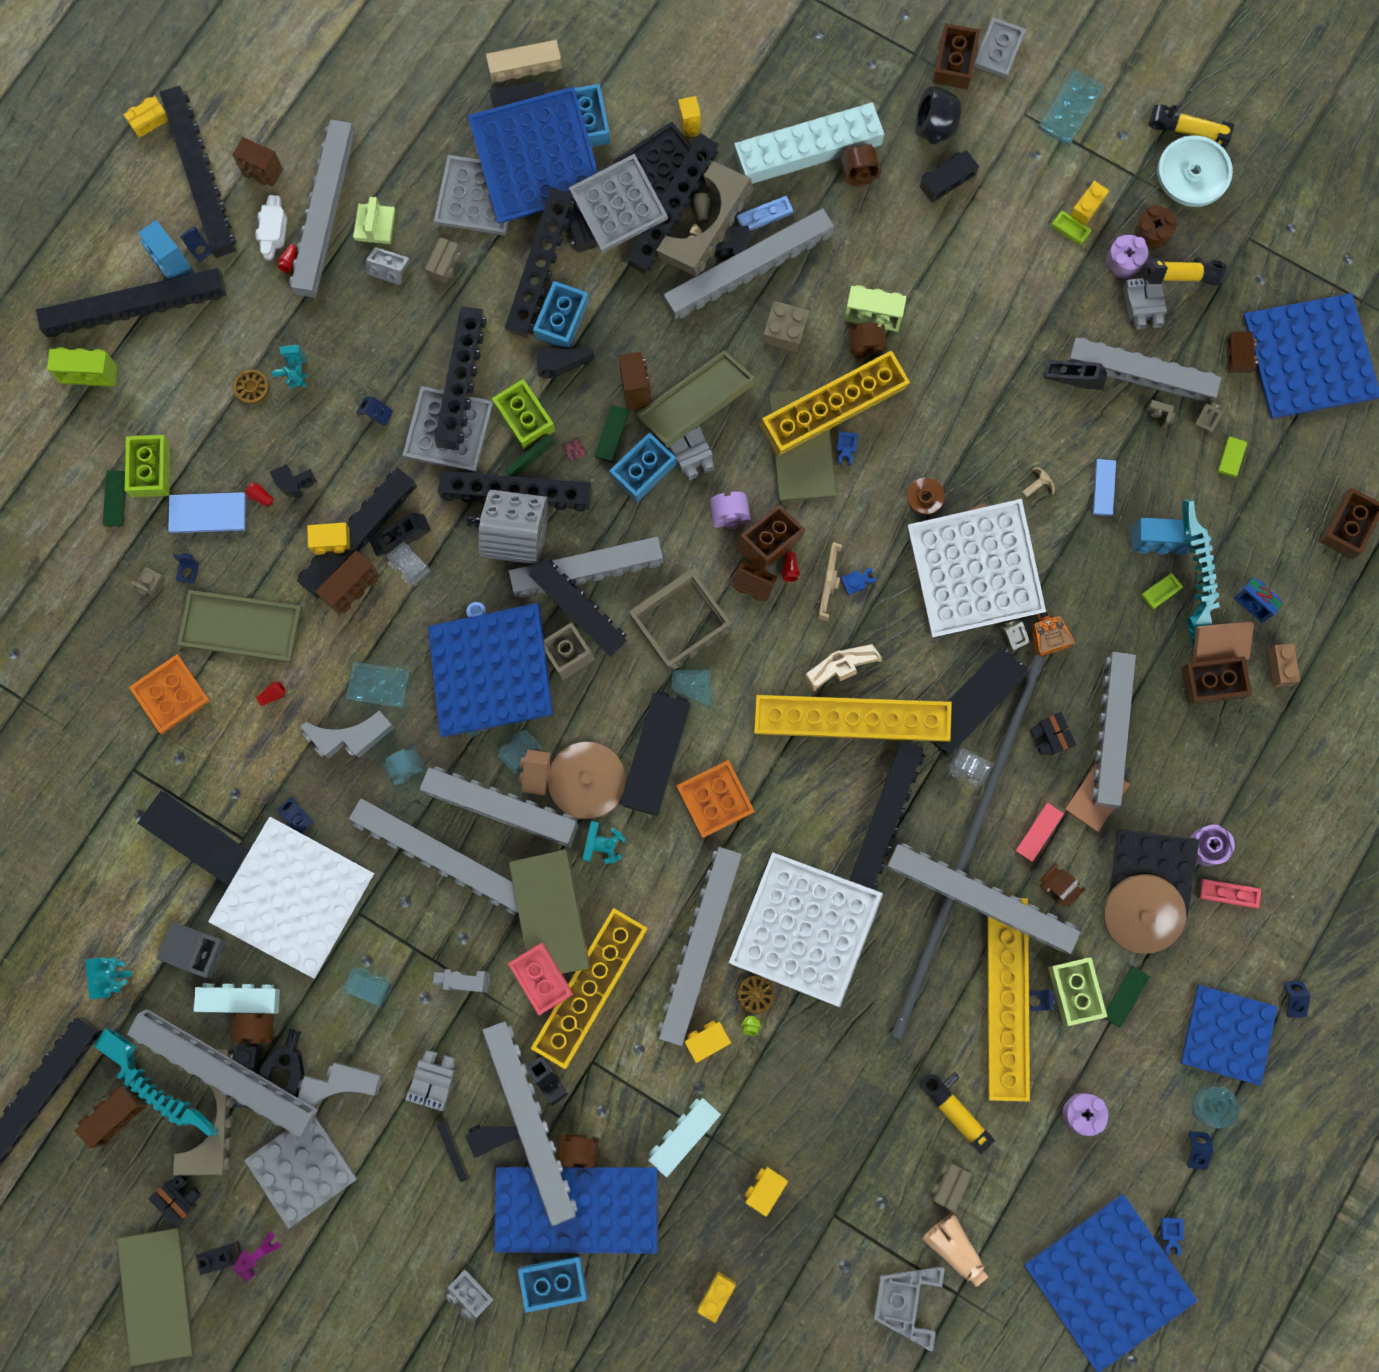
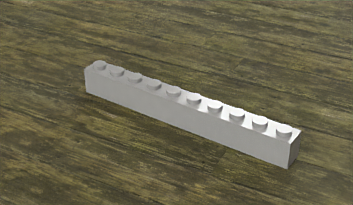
M330 120L329 126L325 128L326 139L325 143L321 145L322 156L317 162L318 173L313 179L314 189L309 196L310 206L305 212L306 223L301 229L302 240L297 246L298 257L294 260V273L289 280V286L295 295L313 298L317 296L355 134L352 123Z
M822 208L665 293L664 303L674 319L684 318L690 311L702 308L710 300H717L723 293L727 291L732 292L738 285L750 282L758 274L763 275L769 268L783 264L790 257L798 256L806 248H813L821 240L829 239L833 234L834 225Z
M362 798L359 800L349 817L353 821L352 825L360 830L364 828L370 830L369 835L378 840L381 837L386 839V844L390 847L404 849L403 854L412 859L414 856L420 858L421 861L419 863L430 868L433 865L438 868L437 873L447 878L448 875H451L455 878L453 882L464 887L467 884L472 887L471 892L481 897L482 894H485L489 897V902L496 906L499 903L505 905V911L514 916L518 913L513 882Z
M902 843V845L898 844L895 847L886 868L1065 954L1072 953L1080 935V931L1076 930L1077 926L1074 924L1057 921V916L1050 913L1045 915L1039 912L1040 909L1031 904L1026 906L1021 903V899L1011 895L1009 898L1003 895L1002 890L996 887H992V889L984 886V881L977 878L972 880L966 877L967 874L958 869L953 871L948 868V864L942 861L936 863L930 860L931 856L920 852V854L913 852V848L909 845Z
M719 847L718 851L714 850L711 862L714 865L712 870L708 869L705 881H708L706 889L702 888L699 900H702L700 908L696 907L693 918L696 919L694 927L690 926L687 937L690 938L688 946L684 945L681 957H684L682 965L678 964L675 976H678L677 983H672L669 992L672 999L670 1004L666 1003L663 1014L666 1015L664 1023L660 1022L657 1030L661 1040L680 1046L683 1045L742 855L740 853Z
M148 1009L137 1014L127 1034L135 1042L149 1047L153 1053L161 1054L170 1063L183 1067L187 1073L194 1074L201 1078L204 1083L218 1088L222 1094L230 1095L239 1104L252 1108L256 1114L263 1115L270 1119L273 1124L287 1129L291 1135L301 1137L305 1134L318 1112L314 1107Z
M502 1022L483 1029L482 1034L551 1227L575 1218V1212H578L574 1200L570 1201L567 1193L570 1192L567 1180H562L560 1173L563 1172L560 1161H556L553 1153L556 1152L553 1141H548L546 1133H549L546 1122H541L539 1114L542 1111L539 1102H534L532 1097L535 1094L532 1083H527L525 1077L528 1075L526 1066L519 1061L518 1057L521 1056L518 1044H513L512 1038L514 1033L511 1025L507 1026L506 1022Z

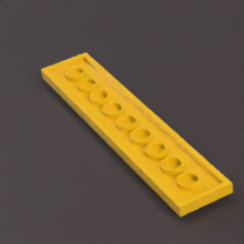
M756 695L754 733L761 735L950 742L952 702Z
M1019 898L1022 900V904L1028 906V899ZM987 916L988 1100L1030 1102L1028 935Z

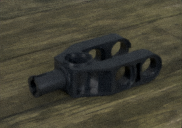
M289 1029L285 1046L277 1048L262 1064L259 1076L270 1081L273 1069H276V1067L291 1071L286 1092L298 1098V1085L305 1076L302 1054L296 1049L302 1032ZM286 1054L291 1059L288 1066L283 1063V1057Z

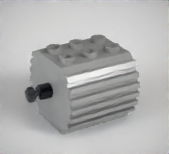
M490 490L487 494L481 517L473 519V516H468L466 521L467 526L472 527V524H475V527L479 528L478 549L480 557L539 564L547 527V497Z

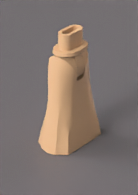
M954 1213L944 1217L924 1235L923 1241L948 1262L956 1272L967 1281H971L975 1287L988 1278L983 1270L984 1266L978 1254L968 1240Z

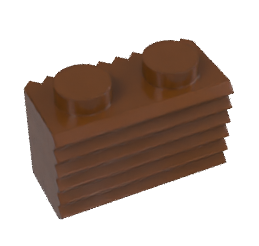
M1232 331L1226 338L1228 373H1251L1258 364V357L1254 354L1257 339L1253 338L1252 331Z
M743 561L737 570L732 587L736 588L740 593L752 595L758 601L767 602L777 580V575L771 574L766 570L761 572L756 566Z

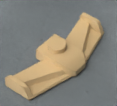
M835 542L832 543L827 574L818 619L824 621L829 619V614H826L829 594H833L834 588L838 589L840 581L834 567L837 551H841L842 545Z
M873 644L842 651L838 650L831 653L829 657L805 674L806 681L812 691L815 692L817 688L836 675L838 680L842 681L857 674L855 666L876 661L881 662L882 657Z

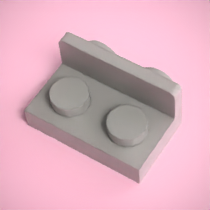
M375 247L366 259V274L400 285L402 283V274L409 265V258Z
M466 1270L444 1291L446 1299L452 1305L456 1304L460 1309V1314L466 1320L470 1319L472 1322L493 1301L491 1296Z

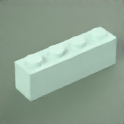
M202 983V987H195L194 1012L279 1013L280 989H274V985H262V989H256L253 984H242V988H234L235 984H222V988H214L215 984Z
M703 1097L701 1100L696 1098L689 1106L691 1109L687 1116L683 1114L676 1121L678 1125L674 1131L670 1129L663 1136V1144L660 1147L656 1145L649 1153L651 1157L648 1161L655 1167H658V1170L666 1177L721 1115Z

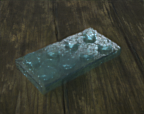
M1074 69L1039 124L1038 130L1069 146L1104 91L1105 85Z

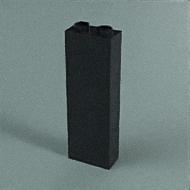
M1000 647L947 701L952 702L950 742H930L948 758L1029 674L1027 667L1022 662H1017L1008 649Z
M661 691L658 694L653 693L620 805L622 807L659 816L691 707V703L687 699L682 697L674 699L669 697V694Z
M163 791L159 792L137 823L228 886L250 851Z

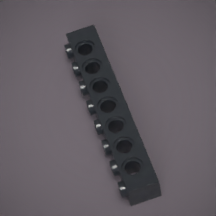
M699 133L660 201L668 216L669 223L663 224L661 222L642 232L625 263L643 274L646 270L650 271L656 262L653 258L655 254H658L657 249L666 235L670 237L674 231L671 229L673 223L678 224L683 214L680 211L683 207L687 208L689 205L691 192L696 193L701 184L698 182L701 176L704 177L709 168L707 166L709 161H714L719 153L716 150L719 144ZM696 155H703L705 161H699ZM693 170L696 173V176H689L687 171ZM678 186H685L687 192H680ZM675 201L678 204V207L672 208L669 205V202ZM651 233H658L660 239H653L651 237ZM648 248L651 254L644 255L642 249Z
M551 187L505 325L506 332L527 338L528 334L533 332L535 324L532 322L534 316L537 317L541 306L538 304L540 299H544L546 293L544 286L546 281H550L552 275L550 268L552 264L556 263L558 257L556 250L558 246L561 247L564 239L562 232L563 229H567L570 220L567 218L569 211L573 212L575 206L573 194ZM556 208L563 209V213L557 215L554 213V210ZM554 225L558 229L555 232H550L548 228ZM544 243H550L552 247L548 250H545L542 248V245ZM539 260L546 262L543 267H538L536 263ZM537 277L540 279V282L537 285H533L530 283L532 278ZM527 295L534 296L532 302H526L524 299ZM526 312L528 313V318L521 320L518 318L519 314Z
M463 306L460 308L435 434L437 448L459 450L460 444L464 443L465 433H463V428L467 427L468 423L466 412L471 407L469 396L470 393L473 394L474 382L472 381L473 377L477 376V366L475 365L476 360H480L481 354L479 344H483L484 333H482V329L486 328L487 317H484L483 309ZM453 410H459L457 413H452ZM450 427H456V428L453 429V430H449V429H448V428H450Z
M440 470L438 494L440 498L446 501L461 499V501L471 503L474 500L485 504L488 492L498 487L501 488V491L505 492L518 489L520 494L528 495L531 491H538L537 496L547 497L548 507H555L557 510H566V508H572L578 512L590 510L592 486L589 482ZM457 485H463L461 490H454ZM476 486L482 487V490L479 492L473 491ZM551 492H556L557 496L555 498H549L548 494ZM569 494L576 495L573 500L566 498Z

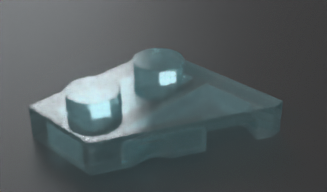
M672 670V691L685 695L687 698L711 708V670Z

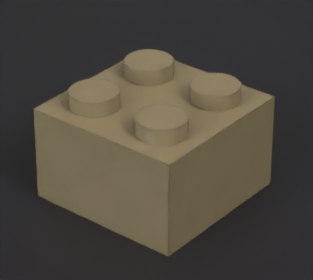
M773 301L763 335V343L799 352L810 310Z
M572 622L544 639L545 652L563 680L596 660Z

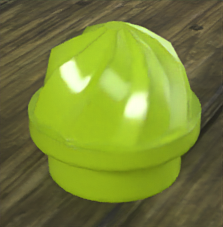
M752 1015L746 1017L741 1024L742 1033L749 1036L758 1035L759 1030H761L759 1019Z

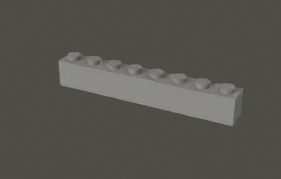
M1075 338L1068 357V361L1102 363L1107 371V376L1205 403L1213 402L1216 399L1221 377L1216 376L1212 372H1201L1194 367L1186 368L1175 362H1164L1157 357L1150 358L1138 352H1127L1123 348L1109 347L1105 343L1100 342L1094 343L1086 338Z
M653 537L553 560V562L558 566L556 570L561 575L565 573L572 580L570 584L582 585L591 579L599 581L604 579L605 576L612 575L616 577L626 571L638 572L642 570L641 568L648 566L649 568H656L663 563V557L658 537ZM539 564L509 570L515 597L525 598L535 592L538 594L546 593L529 576Z
M1112 652L1105 659L1104 668H1107V674L1104 675L1102 683L1103 687H1105V694L1101 696L1103 713L1099 715L1101 731L1097 734L1099 750L1095 753V762H1098V766L1093 772V781H1096L1095 788L1091 792V800H1094L1093 806L1117 809L1121 806L1136 655Z

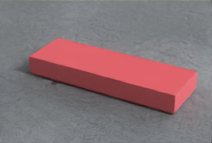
M1046 803L1015 852L1028 861L1033 862L1064 813L1051 804Z
M1207 879L1200 880L1198 899L1259 909L1261 889Z

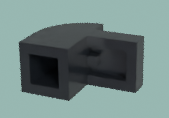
M749 226L730 227L731 241L718 242L714 257L721 259L728 258L729 256L734 257L750 248Z
M287 464L270 471L277 487L283 494L289 497L303 496L300 489L309 488L317 482L311 469L296 476L293 475L292 470Z
M543 1056L526 1067L535 1084L540 1087L551 1106L569 1095L557 1073Z

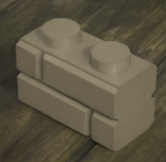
M440 237L424 269L426 276L445 284L448 279H452L455 273L454 266L462 258L460 246Z
M950 1162L947 1165L943 1164L939 1172L941 1179L931 1189V1200L956 1212L973 1174Z

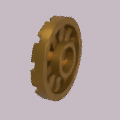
M246 370L241 372L234 380L233 390L240 401L245 404H256L267 396L269 383L263 373L257 370Z
M762 976L746 978L738 989L739 1003L750 1013L758 1014L767 1011L775 999L773 985ZM757 979H760L761 982H760L759 986L757 987V982H756V980H757ZM752 980L753 987L748 984V981ZM764 983H767L768 987L762 989ZM746 986L749 991L743 990L742 987ZM769 990L772 992L771 995L764 994ZM741 994L748 995V997L742 999ZM763 998L770 999V1003H767ZM751 1000L749 1005L746 1007L744 1003ZM759 1002H761L765 1006V1008L760 1009ZM754 1003H756V1010H752Z

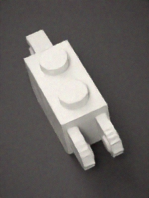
M269 195L266 205H262L261 212L258 213L259 229H256L255 233L256 240L260 243V251L264 259L268 261L273 260L276 248L280 249L284 246L287 217L281 208L280 196Z

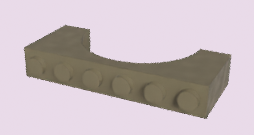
M712 161L704 174L706 186L713 189L721 199V210L718 218L708 230L695 237L679 239L666 235L657 249L660 260L696 277L700 271L702 272L705 269L707 260L715 253L716 245L719 241L723 240L725 231L733 224L735 215L742 210L745 199L753 191L750 177Z
M233 1049L217 1050L234 1060L235 1054H233ZM179 1066V1071H185L183 1067ZM213 1085L209 1086L216 1099L217 1116L214 1126L219 1133L216 1137L214 1135L207 1137L203 1143L188 1152L174 1154L173 1175H223L228 1173L231 1167V1158L228 1157V1153L232 1146V1137L229 1136V1130L233 1125V1117L230 1115V1108L233 1107V1097L222 1094Z

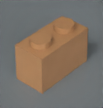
M1294 643L1274 645L1268 649L1273 687L1293 686L1300 682Z
M528 749L526 756H522L520 768H523V772L520 773L519 783L522 784V792L545 796L548 786L551 753Z

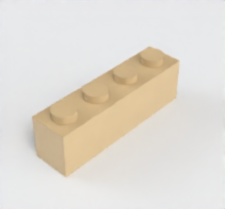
M557 40L486 54L492 83L562 69Z

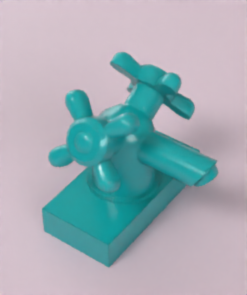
M299 345L280 346V354L287 362V367L275 369L271 373L272 377L288 376L285 383L289 384L290 389L300 385L306 387L303 379L307 377V374H302V363H307L306 354Z
M591 821L582 860L591 863L594 851L607 853L608 858L603 860L605 864L621 860V854L615 855L614 850L619 840L623 843L626 842L622 833L615 828H611L610 830L614 834L611 838L598 836L599 823Z
M117 957L85 960L89 1000L111 997L110 992L120 993V989L128 981L124 979L118 982L117 979L130 978L132 976V971L115 970L117 965L123 967L126 965L125 962L119 961Z

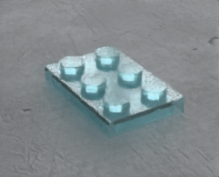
M353 662L346 700L404 709L411 671Z

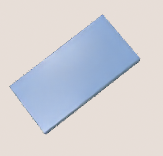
M244 493L169 495L168 531L170 533L246 531V495Z

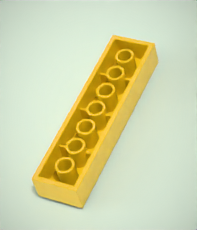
M891 350L762 418L759 425L778 457L905 390L910 381Z
M615 908L612 909L588 950L591 968L575 972L568 984L574 994L555 1006L532 1045V1050L560 1067L568 1068L647 933V927Z

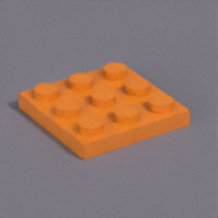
M178 654L129 687L160 734H164L210 702V699Z
M729 760L676 785L702 839L755 813Z

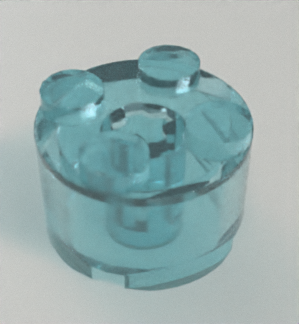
M414 744L409 746L410 750L403 748L385 758L386 763L383 761L379 763L390 784L400 785L408 780V775L416 776L425 771L423 768L425 763Z
M1202 1087L1193 1097L1192 1114L1205 1126L1219 1129L1232 1125L1239 1116L1240 1108L1235 1095L1224 1087ZM1214 1104L1218 1107V1110L1213 1108Z

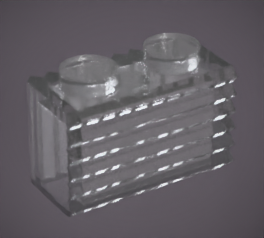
M404 541L387 555L389 559L388 565L394 571L398 569L402 573L400 578L407 585L411 583L415 587L431 573L428 566Z
M959 746L947 769L950 770L949 773L956 778L963 777L967 779L969 785L977 788L984 785L994 764Z

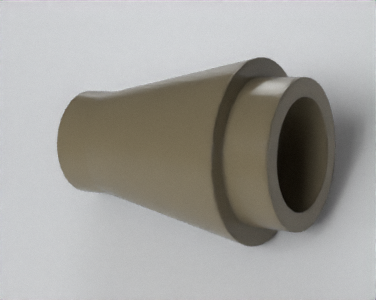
M707 193L695 194L692 202L698 222L709 221L710 198Z

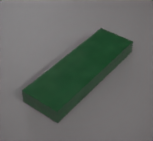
M611 405L594 455L595 458L613 463L629 415L628 409Z
M548 434L542 437L505 469L507 476H518L554 445L552 438Z
M106 471L103 526L105 527L124 526L125 471Z
M1131 966L1106 1009L1107 1017L1104 1019L1121 1028L1150 976Z

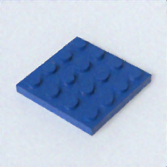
M1197 985L1180 1064L1261 1086L1277 1006Z

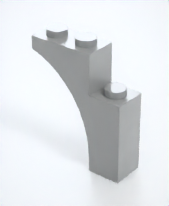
M379 710L366 721L346 729H323L308 722L304 723L301 728L304 730L302 735L308 742H314L316 745L314 749L321 757L325 755L327 758H330L345 746L344 748L351 756L355 754L360 758L391 732L394 726Z
M333 1063V1066H330L327 1072L328 1081L310 1076L300 1080L297 1090L300 1092L298 1099L314 1107L323 1099L340 1092H361L375 1096L378 1095L383 1075L341 1063Z

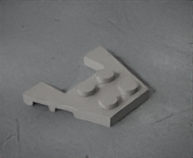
M934 1267L881 1275L874 1319L925 1347L927 1350L933 1351L936 1332L934 1330L914 1327L920 1285L928 1284L942 1287L945 1268Z

